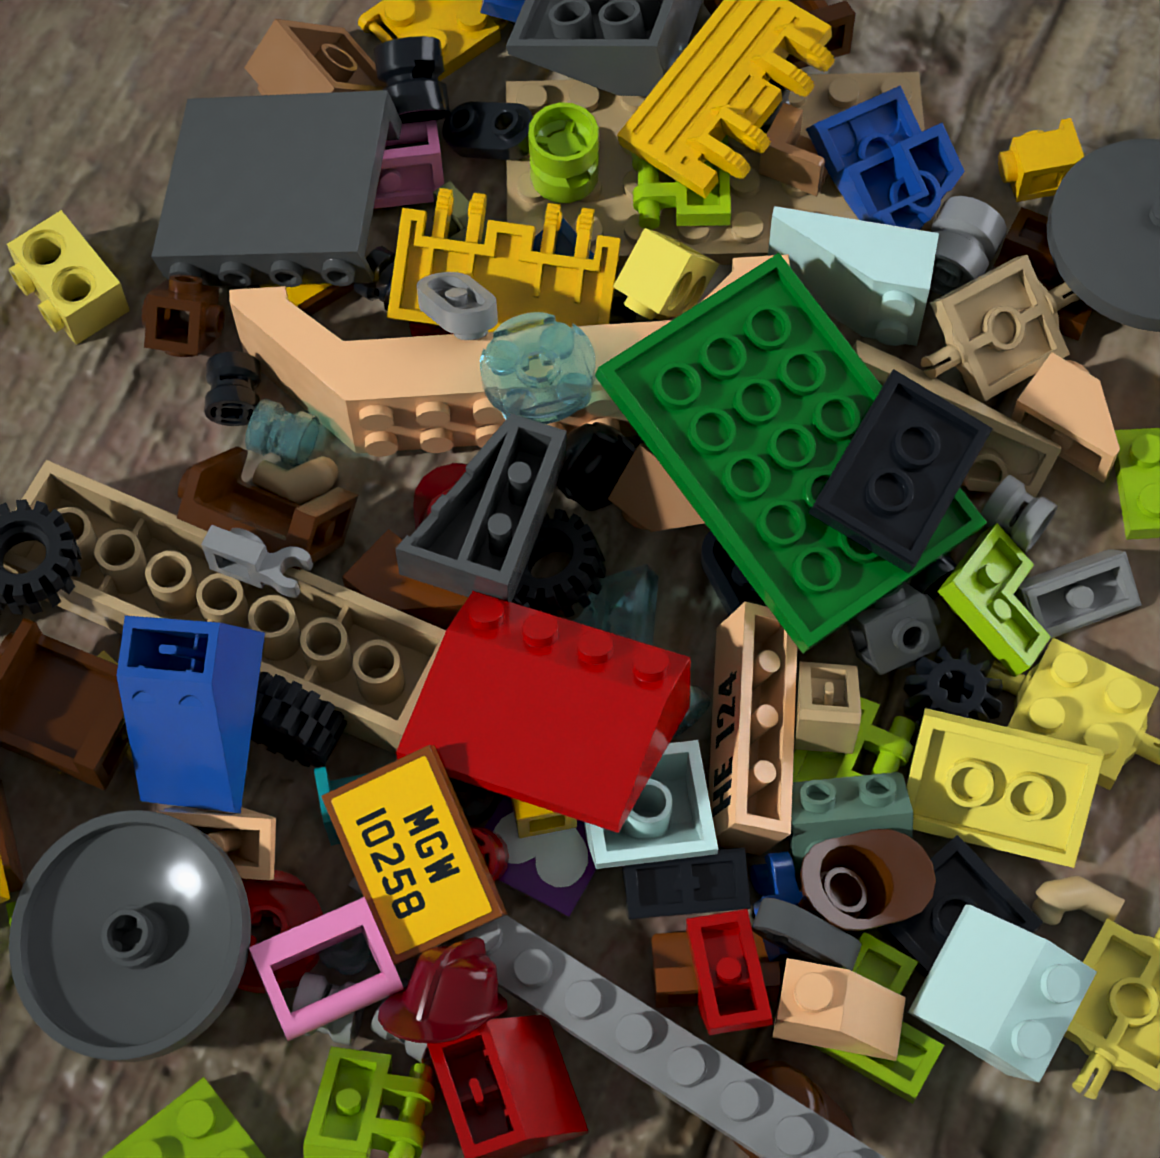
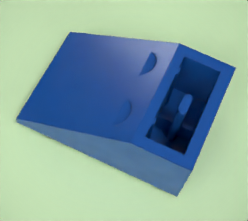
M125 616L116 676L140 800L142 802L241 814L265 632L220 622Z

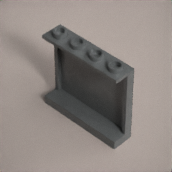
M388 90L187 99L151 255L165 279L178 274L193 275L202 279V285L229 286L232 288H246L249 285L296 287L300 284L324 283L347 286L352 283L374 282L375 275L365 258L385 144L388 140H399L402 121Z

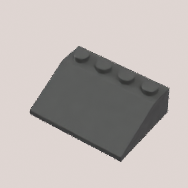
M525 0L506 44L507 52L514 57L618 96L647 97L686 48L703 0Z

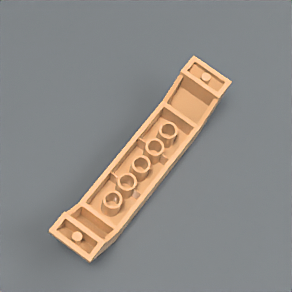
M774 255L733 258L732 272L703 300ZM781 255L790 266L789 255ZM286 286L229 290V302L243 353L258 359L261 363V372L352 451L356 454L368 453L378 457L389 456L397 451L423 449L430 453H442L449 451L453 447L479 446L482 448L511 414L565 430L567 435L586 423L593 424L594 422H599L619 430L624 436H636L638 433L597 380L595 374L599 366L672 321L488 332L486 336L475 340H461L456 338L454 334L343 341L291 303L288 299Z

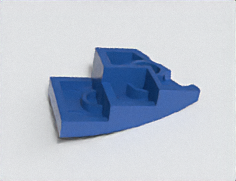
M901 85L821 120L806 129L818 155L825 159L824 166L854 214L862 221L920 230L926 222L931 220L940 207L944 195L953 189L965 172L943 123L921 131Z

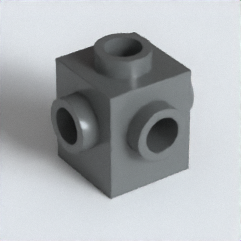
M906 582L846 623L856 657L880 676L894 669H905L915 666L922 656L942 648L936 626L941 623L936 604L927 593H920Z

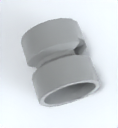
M955 196L950 197L944 202L931 228V232L939 233L930 290L944 296L986 273L989 261L994 259L1007 232L1005 220L997 210L973 197Z

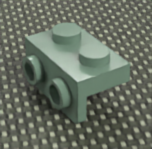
M893 772L793 782L789 854L794 863L795 876H800L803 858L811 847L827 839L871 829H891L913 838V809L902 773Z

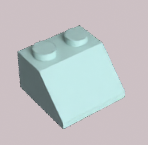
M698 740L669 743L619 833L584 822L586 840L596 869L718 854V844Z
M965 905L908 1013L1004 1074L1039 1083L1097 971L1049 940L972 905Z

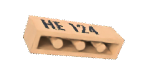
M744 602L716 628L708 796L718 847L725 849L745 847V853L762 855L791 834L797 645L767 606Z

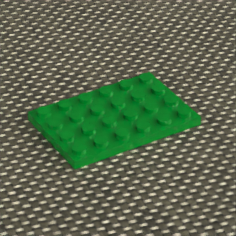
M777 253L599 366L596 371L595 377L803 654L874 605L882 597L897 589V587L977 533L987 524V521L970 499L959 488L918 563L908 574L808 513L882 385L780 253Z

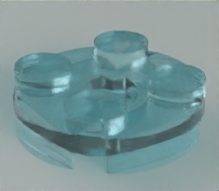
M544 312L521 314L503 322L493 332V339L487 345L486 350L483 348L480 357L481 382L488 400L495 408L502 412L505 420L511 414H515L543 424L557 422L569 417L577 410L585 408L590 402L591 390L596 374L594 349L583 330L573 323L571 328L565 323L557 322L555 315ZM533 359H539L543 366L552 365L554 367L544 377L536 378L525 373L529 370V361Z

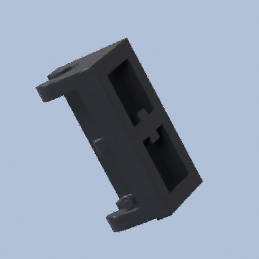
M745 847L720 849L718 854L622 866L628 920L751 909Z

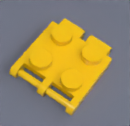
M382 0L360 16L358 26L365 33L372 32L382 43L393 40L381 27L383 24L398 38L426 36L439 39L445 69L438 77V80L441 81L501 40L500 30L506 26L508 20L480 13L482 0Z

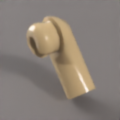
M325 456L309 460L290 470H286L264 459L257 466L252 482L254 485L296 504H302L329 491L338 478L339 470L337 464Z
M1072 876L1044 882L1036 890L1038 898L1032 904V911L1044 923L1049 925L1060 923L1065 911L1078 909L1102 922H1105L1107 918L1114 922L1125 900L1083 877Z

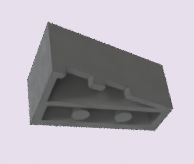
M511 414L468 463L466 472L446 495L442 494L431 506V513L410 537L406 535L395 548L399 575L469 597L472 591L512 603L566 462L567 431Z

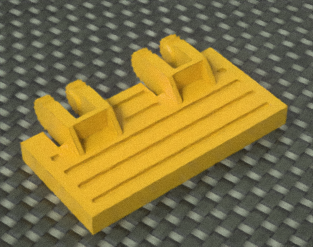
M723 0L617 134L619 145L705 199L719 182L717 171L704 164L706 160L726 173L728 172L731 176L740 180L744 179L750 171V164L742 155L734 152L721 141L728 135L756 153L759 152L761 154L765 152L771 141L760 128L782 101L781 89L768 81L771 79L800 97H807L814 89V81L802 69H798L785 59L791 54L819 71H828L835 61L831 52L824 47L832 37L831 26L789 0Z
M439 188L431 237L425 236L428 213L423 210L402 208L387 318L439 326L419 309L417 282L435 273L459 272L470 276L496 297L498 323L488 332L610 324L615 289L613 285L616 281L622 240L617 237L597 235L594 260L589 259L595 209L582 207L581 214L577 218L574 257L555 254L558 231L562 223L561 204L548 203L540 252L533 251L535 226L488 220L485 244H481L486 213V194L474 192L469 202V219L465 242L448 239L450 219L454 210L453 189Z

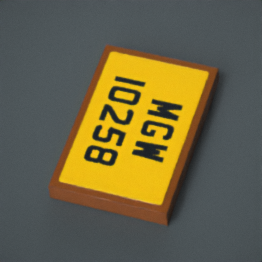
M428 745L321 796L394 965L403 963L422 954V952L429 948L438 947L507 915V911L435 745Z

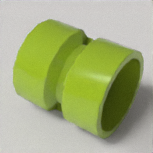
M559 102L545 106L534 115L529 124L530 179L534 189L545 199L555 203H572L582 200L593 191L598 183L599 127L594 116L587 109L574 103Z

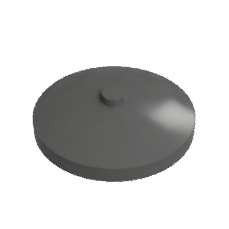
M1132 139L1112 143L1094 150L1079 160L1067 172L1055 193L1048 214L1047 240L1053 262L1059 274L1082 301L1111 320L1133 328L1160 332V139Z
M143 810L119 811L93 818L66 833L42 855L31 870L19 893L12 915L9 935L10 966L19 997L31 1018L48 1036L67 1049L81 1055L105 1061L139 1062L161 1057L178 1050L196 1039L210 1027L229 1004L238 988L247 963L251 942V916L247 893L235 865L225 851L204 832L184 821L166 814Z

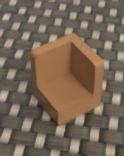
M783 103L767 132L771 143L765 152L760 154L759 174L817 197L829 175L824 166L825 159L818 155L811 139L800 135L803 110Z

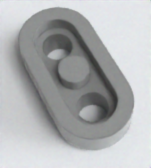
M441 272L428 275L417 282L419 309L444 330L454 333L456 338L461 340L479 339L486 336L488 330L497 325L496 297L470 276L459 272Z

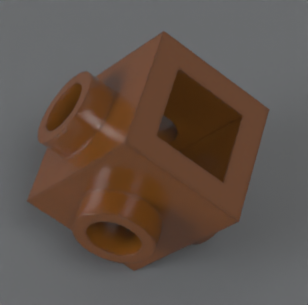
M178 274L170 276L169 279H166L148 293L142 307V324L145 326L144 348L162 350L166 354L175 357L198 356L216 338L221 336L224 328L225 308L223 305H218L219 287L202 285V279L197 276Z

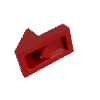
M748 909L687 918L686 932L698 984V1008L709 1035L773 1025L772 1013Z

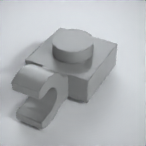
M211 525L201 544L211 570L263 589L265 584L270 585L277 592L287 597H298L300 588L298 581L285 577L283 575L284 572L293 566L308 571L313 567L311 556L304 549L286 547L275 553H268L265 544H263L259 537L241 528H232L231 531H227Z

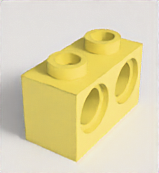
M62 210L7 243L15 265L9 268V272L18 287L26 296L34 292L42 302L37 305L38 309L55 333L64 329L76 345L130 311L121 283ZM56 260L53 263L43 265L48 261ZM86 296L82 300L71 302L73 299L77 297Z
M644 228L613 288L628 296L624 305L650 320L656 318L660 321H667L671 317L677 318L698 304L719 263L675 238Z

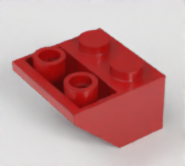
M543 1015L490 1019L470 1034L457 1040L436 1044L427 1043L464 1158H521L589 1133L549 1019Z

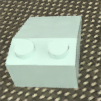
M774 206L768 256L776 255L777 253H780V255L788 254L791 269L824 312L862 337L877 339L879 342L891 346L902 344L917 346L930 290L939 233Z

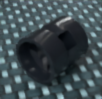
M426 36L405 37L386 41L374 48L377 78L386 84L387 87L383 90H388L402 124L430 120L438 122L448 117L450 105L447 85L438 80V77L445 71L439 39Z

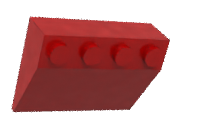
M472 591L445 632L397 748V760L428 745H435L448 777L619 833L690 707L691 657Z

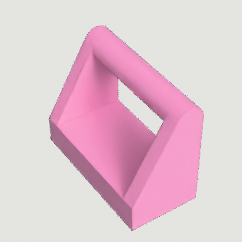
M436 120L404 123L401 127L399 140L386 141L385 147L428 142L429 145L384 150L374 209L434 202L433 191L444 185Z
M365 897L249 947L250 956L288 1042L404 990ZM362 933L381 973L290 1013L273 972Z

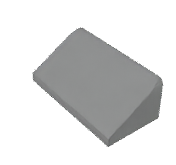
M1115 549L1104 550L1024 579L1014 593V596L1047 631L1051 638L1142 605L1125 551Z

